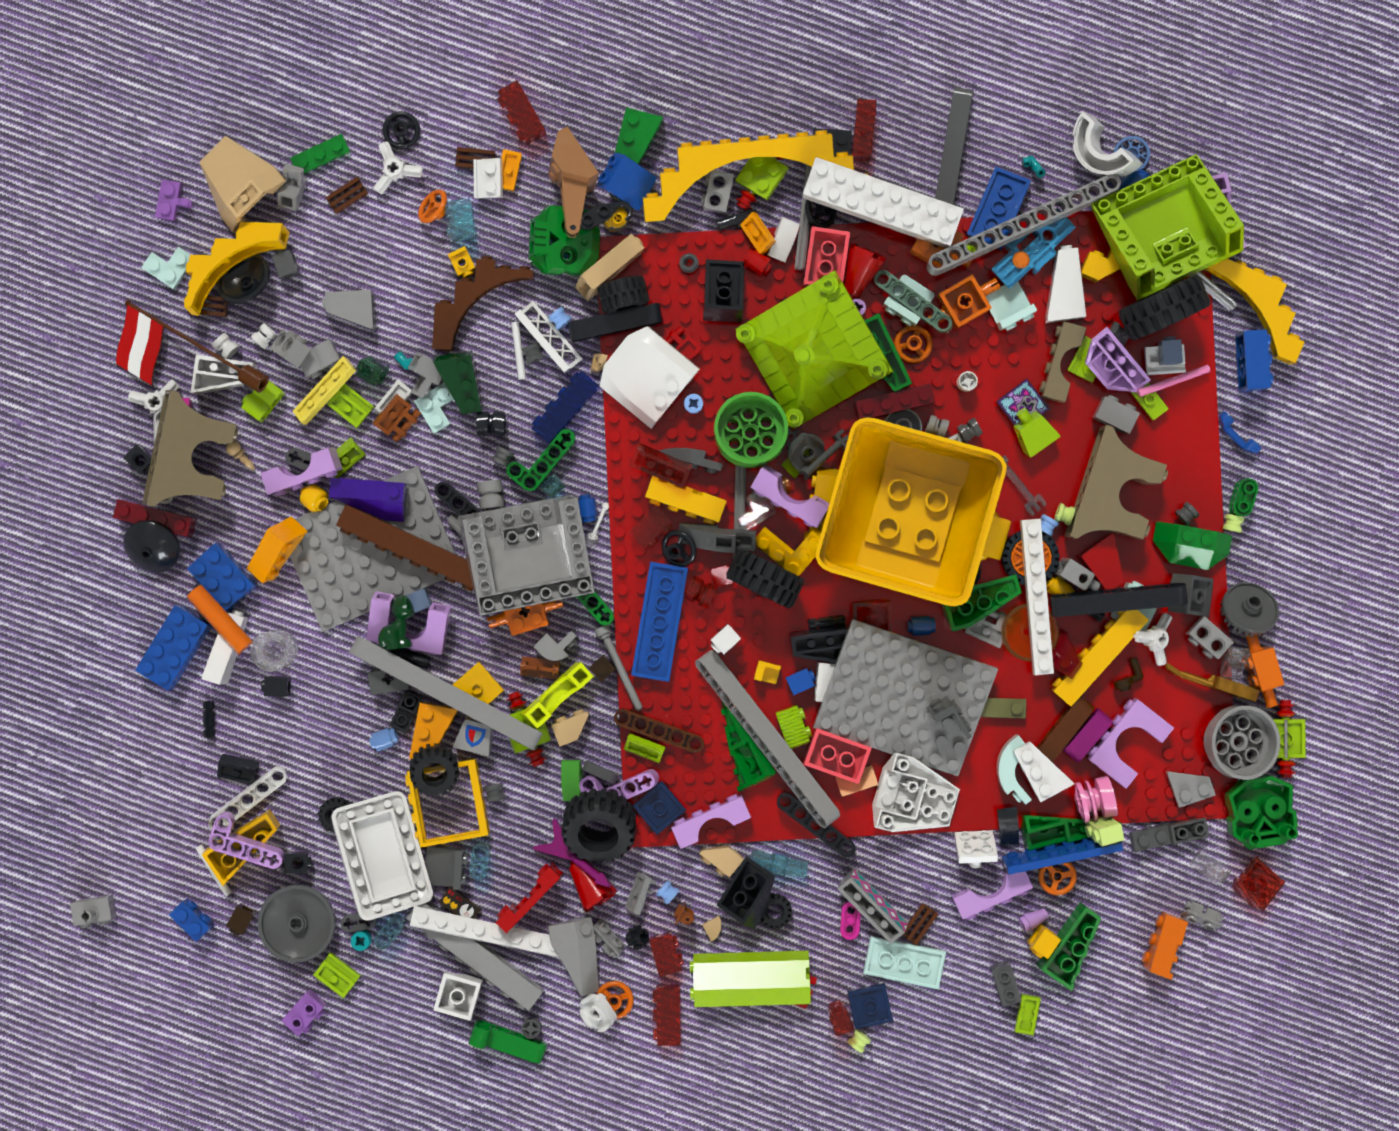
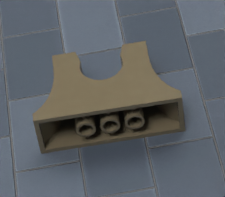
M165 390L142 504L155 507L161 501L179 495H196L221 500V496L224 497L226 492L224 481L213 475L199 473L192 464V452L198 444L204 441L217 444L233 443V440H236L238 435L236 424L205 417L191 409L183 401L179 392Z
M1109 425L1099 427L1074 505L1075 513L1071 524L1067 526L1064 537L1078 539L1092 531L1112 532L1135 540L1144 539V536L1147 537L1150 530L1149 520L1140 514L1125 510L1120 503L1119 492L1123 484L1128 480L1145 485L1161 484L1168 475L1167 465L1140 456L1130 450L1118 438L1114 427Z

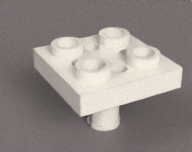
M993 830L954 832L959 863H969L970 867L979 868L982 865L981 862H998Z

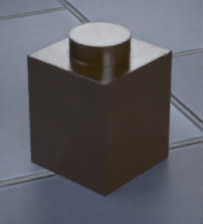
M604 654L589 669L602 682L616 670V667Z
M240 903L236 906L226 927L230 928L229 931L235 935H244L258 912Z

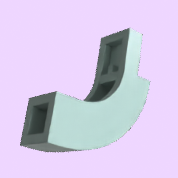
M1015 734L1005 743L998 755L996 773L1003 791L1007 795L1014 791L1012 796L1017 802L1020 803L1022 801L1024 804H1027L1032 799L1016 780L1015 768L1018 760L1012 751L1025 744V742L1019 735Z

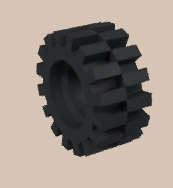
M333 797L323 802L318 812V821L322 823V828L325 827V830L335 833L329 812L334 807L339 808L350 805L348 800H344L343 797Z
M771 893L765 913L760 920L761 923L767 928L770 927L772 929H781L782 926H786L788 921L791 920L792 915L790 901L780 893ZM771 904L781 906L782 914L780 917L771 918L768 915L767 909Z

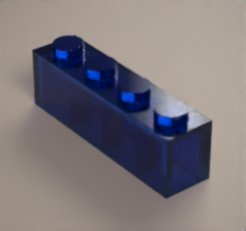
M583 371L580 373L576 372L570 379L571 384L567 388L564 386L557 395L559 397L556 401L548 403L545 407L546 412L542 417L538 415L532 422L534 426L531 429L548 444L570 423L600 388Z

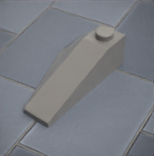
M581 916L547 926L551 945L554 951H557L562 965L566 967L570 974V979L579 995L585 996L598 992L596 941L591 917Z

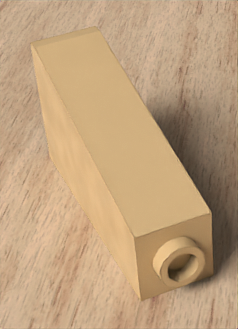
M631 233L580 276L575 288L587 302L598 293L597 289L601 285L612 281L641 255L644 249L642 241Z

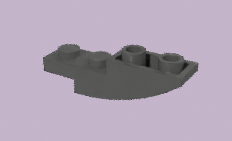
M691 448L663 449L646 454L644 457L645 460H648L647 464L657 467L659 464L667 465L666 469L677 472V469H682L684 462L687 463V467L698 469V466L706 468L705 472L716 474L717 471L721 472L723 465L722 463L705 459L706 451Z
M679 524V530L686 532L692 537L696 548L725 553H735L736 550L740 549L755 551V530L718 528V525ZM685 539L684 544L689 545L688 541Z
M1203 817L1146 827L1142 830L1129 832L1132 851L1138 852L1209 837L1206 818Z

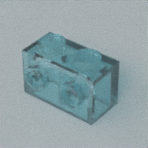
M471 199L447 201L448 206L445 207V216L449 218L450 223L447 226L448 237H451L453 242L476 240Z

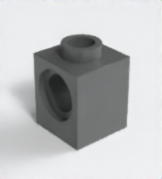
M278 250L276 255L272 256L279 278L282 280L301 274L294 253L291 250Z

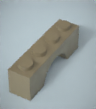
M1065 321L1061 325H1057L1054 335L1057 337L1055 344L1051 345L1049 355H1052L1051 361L1046 363L1044 373L1047 374L1046 379L1041 382L1039 387L1042 398L1059 403L1066 402L1071 383L1061 373V359L1068 350L1081 347L1086 327Z

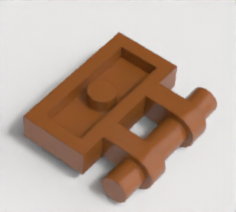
M396 393L372 423L388 436L394 430L396 433L392 439L398 443L402 437L404 438L407 435L406 432L412 424H416L421 412L415 408L411 414L408 413L412 405ZM405 417L407 420L401 427H398V423Z

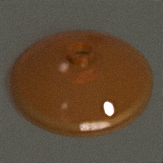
M1026 603L1016 606L1006 615L1002 623L1001 636L1005 648L1011 655L1023 661H1032L1030 634L1024 635V630L1026 628L1029 630ZM1049 611L1053 650L1058 640L1059 630L1055 617Z

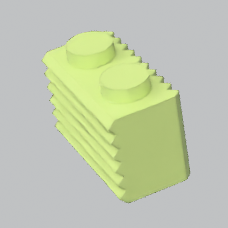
M1101 815V817L1098 816L1096 821L1091 818L1090 822L1086 823L1085 832L1087 836L1093 839L1094 842L1102 845V847L1124 841L1122 825L1111 817L1104 818Z

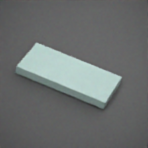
M870 936L863 974L939 990L946 951L896 940L890 944L885 938Z

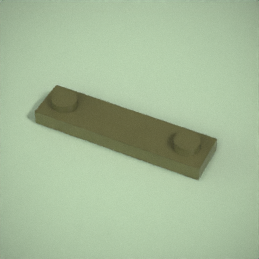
M987 698L981 717L1026 718V699Z

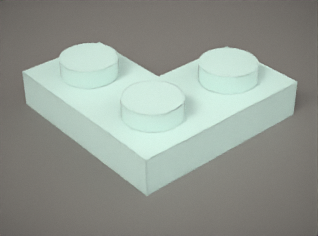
M178 247L170 260L166 262L151 252L141 268L175 290L186 274V264L189 261L190 254Z
M445 383L432 389L423 399L419 397L414 400L434 434L451 424L441 409L454 400Z

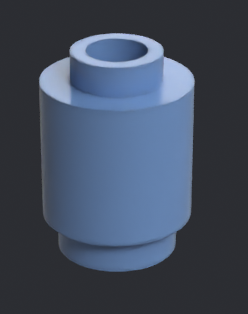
M395 728L377 731L371 734L372 738H369L372 749H376L377 752L393 747L395 743L399 742Z

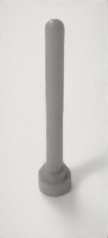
M604 625L594 630L597 638L600 637V640L604 641L635 709L641 711L643 706L612 643L609 625Z

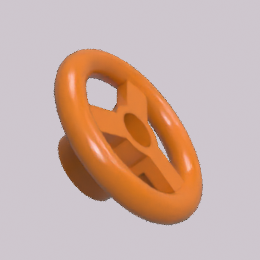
M437 189L424 198L418 210V218L422 223H430L435 219H441L446 214L447 195L445 191ZM437 195L441 196V202L436 201Z
M918 325L902 328L894 340V345L900 358L908 363H919L925 360L930 355L933 345L929 332ZM914 331V334L907 339L906 343L900 344V340L905 333ZM920 333L924 335L927 342L925 352L921 349L922 340L919 337ZM911 341H916V342H917V346H916V347H912V346L910 345V342H911ZM908 348L911 351H916L919 357H908L901 350Z
M1071 862L1062 863L1069 869V871L1065 872L1053 866L1040 868L1038 879L1043 890L1056 896L1064 895L1071 891L1077 880V873ZM1046 869L1049 871L1048 877L1052 881L1051 887L1044 880ZM1055 873H1060L1058 879H1054ZM1071 877L1069 884L1065 888L1057 890L1059 882L1064 878Z
M610 981L599 988L596 995L599 993L605 995L615 1012L620 1008L622 1000L628 998L626 1008L616 1013L617 1019L626 1016L631 1011L634 998L632 991L626 984L619 981ZM610 987H619L623 989L625 993H622L620 995L611 994L606 989ZM616 998L618 1002L614 1004L611 1002V999Z

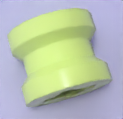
M1059 503L1054 520L1057 522L1062 521L1065 525L1069 526L1075 513V507H1066L1063 503Z
M1225 514L1226 523L1222 529L1242 533L1241 523L1244 522V517Z
M856 1029L854 1036L849 1038L847 1043L858 1052L863 1053L865 1051L864 1047L866 1044H870L871 1039Z

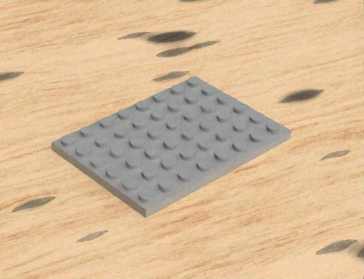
M416 466L384 480L407 484L404 522H385L456 554L419 467ZM338 500L328 504L322 511L310 512L295 519L308 532L292 552L290 558L322 632L370 612L371 599L376 591L395 595V600L398 596L411 594L445 580V576L440 573L437 576L427 572L428 568L423 565L420 568L409 563L410 559L405 557L402 560L392 556L393 552L388 549L385 552L374 547L375 543L370 541L364 543L358 540V536L353 533L349 536L340 532V527L336 526L345 503Z
M852 619L813 728L824 730L892 755L896 752L911 756L925 766L958 776L998 668ZM946 696L950 701L954 699L963 713L960 717L963 716L972 729L969 732L971 738L968 739L953 714L936 723L927 709L930 706V702Z

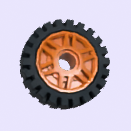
M1018 531L1005 542L1001 563L1004 568L1003 570L1008 576L1016 574L1019 584L1025 586L1021 531ZM1042 531L1047 581L1057 571L1060 554L1055 541Z

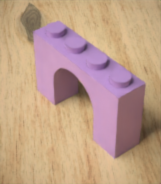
M378 591L374 593L371 599L366 640L379 644L378 635L381 629L394 622L392 603L395 595ZM432 602L428 610L426 628L418 633L406 632V638L410 639L413 647L406 648L415 652L424 651L431 655H442L446 645L451 606Z
M1136 698L1127 701L1123 707L1125 709L1121 715L1118 714L1113 719V725L1109 731L1107 730L1100 738L1101 741L1098 745H1094L1087 753L1089 755L1087 759L1126 789L1138 773L1124 763L1116 752V741L1121 732L1131 727H1139L1158 742L1163 743L1174 729L1173 726Z

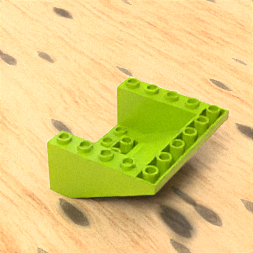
M1197 154L1091 203L1096 219L1137 301L1243 251L1244 224Z

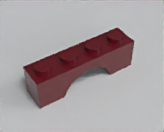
M930 383L859 400L854 404L859 420L862 418H877L898 411L934 404L936 401Z
M117 499L112 517L131 523L142 520L156 521L168 527L173 533L186 537H193L197 518Z

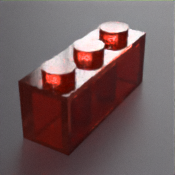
M518 80L497 91L500 96L497 100L502 109L504 107L507 108L509 114L506 116L511 125L515 124L518 131H516V134L521 142L525 141L528 145L547 134Z
M857 99L851 152L853 161L870 162L877 100Z
M639 443L629 466L684 488L693 465Z
M657 984L656 990H653V1002H656L657 1009H653V1021H657V1028H653V1040H657V1046H680V984Z

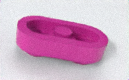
M846 901L841 908L840 933L845 939L853 940L859 934L861 913L849 901ZM853 907L855 910L853 913H849L847 909ZM852 926L853 930L851 932H847L846 927Z

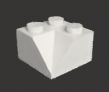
M444 972L434 1011L471 1021L483 979L466 974Z

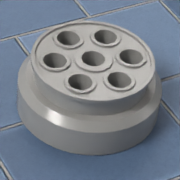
M1234 705L1221 710L1209 722L1204 734V748L1210 762L1220 773L1231 778L1250 780L1262 776L1274 765L1280 750V735L1274 720L1265 711L1253 706ZM1241 718L1242 724L1239 727L1238 721ZM1222 724H1224V726H1225V729H1224L1223 732L1221 731V726H1222ZM1252 732H1254L1253 740L1251 739ZM1237 737V744L1234 745V739ZM1218 743H1220V750H1219V751H1217V744H1218ZM1248 751H1250V757H1249V758H1247V752H1248ZM1231 756H1233V763H1232V764H1230V757H1231Z

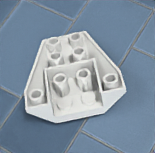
M895 752L882 768L872 804L874 827L891 832L950 826L960 789L914 757Z

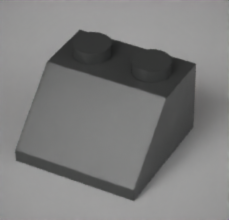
M1173 573L1170 583L1186 584L1188 604L1168 607V612L1209 617L1214 579Z

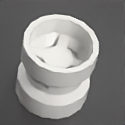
M263 323L260 326V330L254 332L251 338L263 349H266L269 346V342L275 340L278 335L267 324Z
M226 333L221 334L212 344L216 351L222 352V356L225 359H230L239 349V345L236 342H231L230 337Z
M970 371L962 373L957 378V387L963 392L973 390L978 383L977 376Z

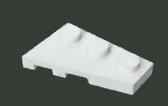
M1030 741L1012 750L1040 802L1074 785Z

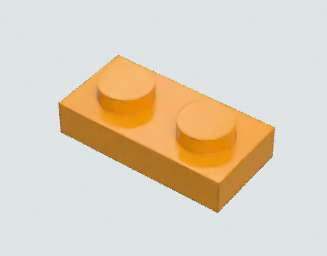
M503 149L501 159H503L504 190L515 191L522 153Z
M752 212L740 224L759 254H765L776 243L756 212Z

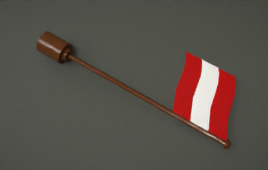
M131 300L125 301V306L127 307L126 318L117 348L116 364L153 386L154 370L161 351L165 327L238 371V380L254 391L260 393L268 385L269 377L250 365L241 368L235 366L132 304Z

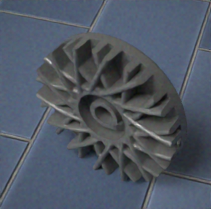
M1250 582L1234 584L1221 599V616L1225 615L1224 622H1229L1227 624L1228 627L1232 624L1234 626L1233 631L1238 630V634L1243 631L1246 632L1245 636L1249 634L1250 638L1254 634H1257V637L1263 636L1266 632L1269 633L1278 621L1279 606L1276 599L1267 589L1258 584Z

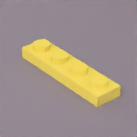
M342 356L293 410V413L302 424L307 425L357 371L348 358Z

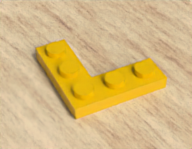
M764 527L757 535L755 545L785 570L799 576L816 557V549L821 532L814 528L794 551Z

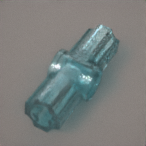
M752 849L750 857L772 874L790 875L805 879L809 862L792 859L784 854H770Z

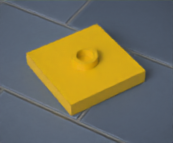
M480 662L476 663L453 684L458 689L487 704L504 691L501 685Z

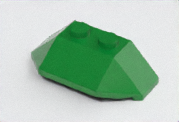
M1156 521L1152 541L1157 545L1169 563L1209 570L1229 555L1232 535Z

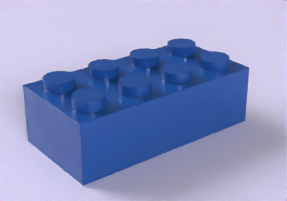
M181 604L174 605L135 671L167 691L173 690L212 625Z

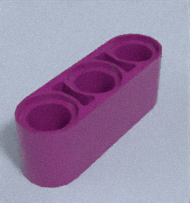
M1097 708L1062 751L1076 763L1080 762L1112 725L1113 720Z

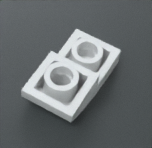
M782 217L774 233L776 243L768 250L767 255L785 262L800 224Z

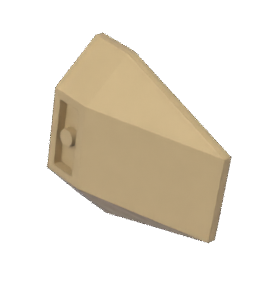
M224 136L200 161L219 214L233 233L239 229L240 222L247 221L244 215L266 193L274 194L286 182L275 166L227 136Z

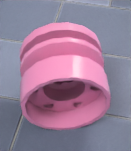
M1108 776L1095 778L1094 788L1091 787L1087 780L1084 781V790L1080 782L1074 784L1077 810L1084 823L1090 822V814L1092 819L1096 821L1098 819V811L1101 812L1104 818L1118 815L1115 794Z

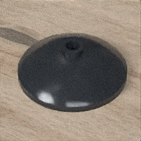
M258 254L244 259L217 281V292L223 300L231 304L249 302L259 296L267 286L270 278V267L266 260Z
M142 520L131 525L125 533V552L129 559L143 570L155 573L167 571L176 564L180 557V544L177 537L168 527L159 522Z

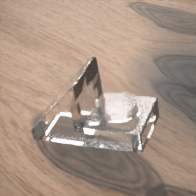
M1229 647L1222 655L1220 677L1240 680L1250 655L1249 648Z
M1201 849L1189 864L1220 887L1232 872Z

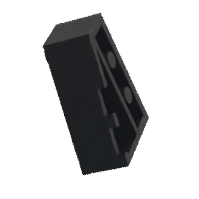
M847 625L790 633L793 656L836 664L848 631Z

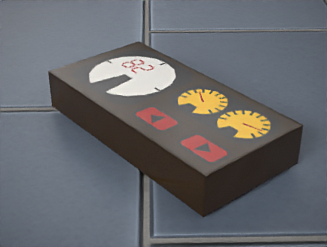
M449 887L439 901L440 904L454 914L473 919L481 909V907L459 891L453 890V887Z

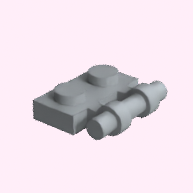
M994 611L988 616L997 620L995 625L985 621V617L973 626L965 629L964 633L1000 648L1008 632L1001 628L1003 623L1010 625L1013 618L1006 616V613L1002 611Z

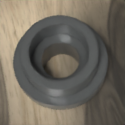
M688 253L680 258L679 265L684 272L692 273L698 268L699 262L695 255ZM691 260L693 262L692 266L687 267L685 265L686 261Z

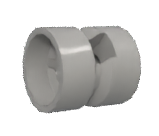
M501 480L477 482V490L481 494L479 498L480 509L505 507L504 497L500 495V492L503 490Z

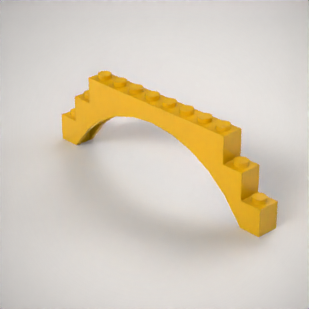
M827 130L815 131V135H808V132H797L796 136L789 137L788 133L777 134V138L769 139V135L758 136V140H750V137L738 138V142H731V139H720L719 143L712 144V141L708 140L700 141V145L692 146V142L681 143V147H677L678 171H675V167L663 168L664 172H659L661 196H658V193H647L646 197H642L644 221L665 220L679 197L694 182L712 170L733 161L753 157H781L799 161L812 167L817 157L854 170L853 156L848 155V152H837L836 156H834L832 134L827 133Z
M1111 248L1107 258L1099 251H1090L1081 267V277L1096 283L1121 270ZM1229 258L1204 269L1228 283L1244 297L1256 312L1264 329H1267V334H1270V347L1273 358L1290 365L1295 364L1305 342L1300 340V336L1296 334H1287L1296 313L1291 311L1292 308L1287 305H1278L1287 286L1286 283L1282 282L1283 279L1274 275L1272 277L1267 276L1265 271L1261 269L1248 268L1246 263L1238 260L1234 262L1229 260Z

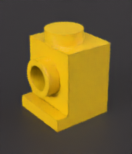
M465 246L447 254L459 277L467 278L474 274L473 271H475L476 267ZM461 260L466 261V264L464 266L459 265V262Z

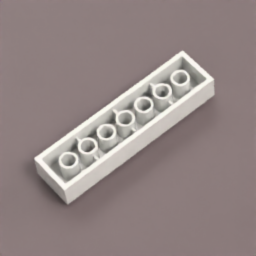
M817 157L815 158L802 198L944 248L951 246L964 210L961 207Z

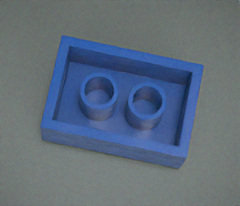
M1267 329L1243 331L1235 335L1238 392L1263 391L1271 388V384H1273V374L1270 373L1272 355L1268 350V346L1271 344L1270 334H1267Z
M214 543L187 568L225 611H231L258 586L221 543Z

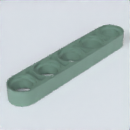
M880 270L876 273L874 281L878 288L909 311L919 316L920 319L939 333L946 334L951 331L953 323L948 315L888 271ZM881 275L888 276L889 280L886 284L878 282V278ZM896 286H901L904 289L903 293L899 296L893 294V289ZM911 297L919 299V303L914 307L908 305V300ZM927 308L934 310V314L930 318L923 316V312ZM946 319L949 321V326L946 329H941L938 327L939 321Z

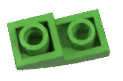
M562 760L563 801H571L574 796H579V793H581L579 787L583 778L581 760Z

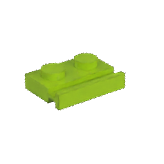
M1084 336L1082 345L1077 349L1067 371L1093 383L1096 375L1085 364L1092 339Z
M346 383L327 403L329 407L356 428H359L371 410L374 409L371 403Z
M330 952L313 976L344 998L361 974Z

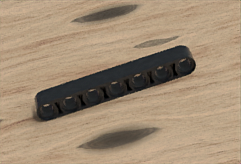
M1170 583L1054 594L1050 596L1052 616L1064 617L1183 606L1188 604L1185 583Z

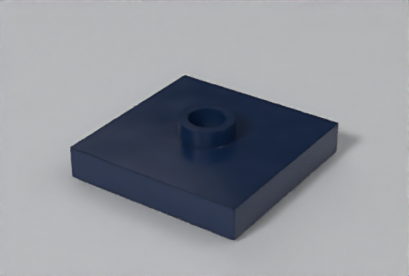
M662 780L632 805L657 835L687 810Z
M885 983L847 991L855 1029L893 1022Z

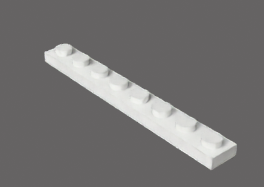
M1041 519L1020 520L1033 675L1053 674Z
M417 906L413 908L409 926L560 958L557 951H554L548 934L512 927L506 934L496 923Z

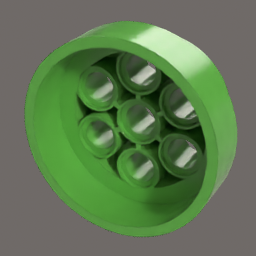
M744 392L729 398L720 407L714 423V440L720 453L731 463L744 468L761 467L775 460L785 446L788 435L787 417L782 407L771 397L758 392ZM749 412L753 415V418L745 419L743 414ZM767 420L771 423V426L763 427L761 422ZM730 423H735L738 426V428L736 430H730L727 427V425ZM752 431L755 433V437L748 438L745 436V433ZM764 439H770L773 442V444L771 446H765L762 441ZM735 441L739 444V447L733 449L729 446V443ZM752 449L757 452V455L750 457L746 452Z

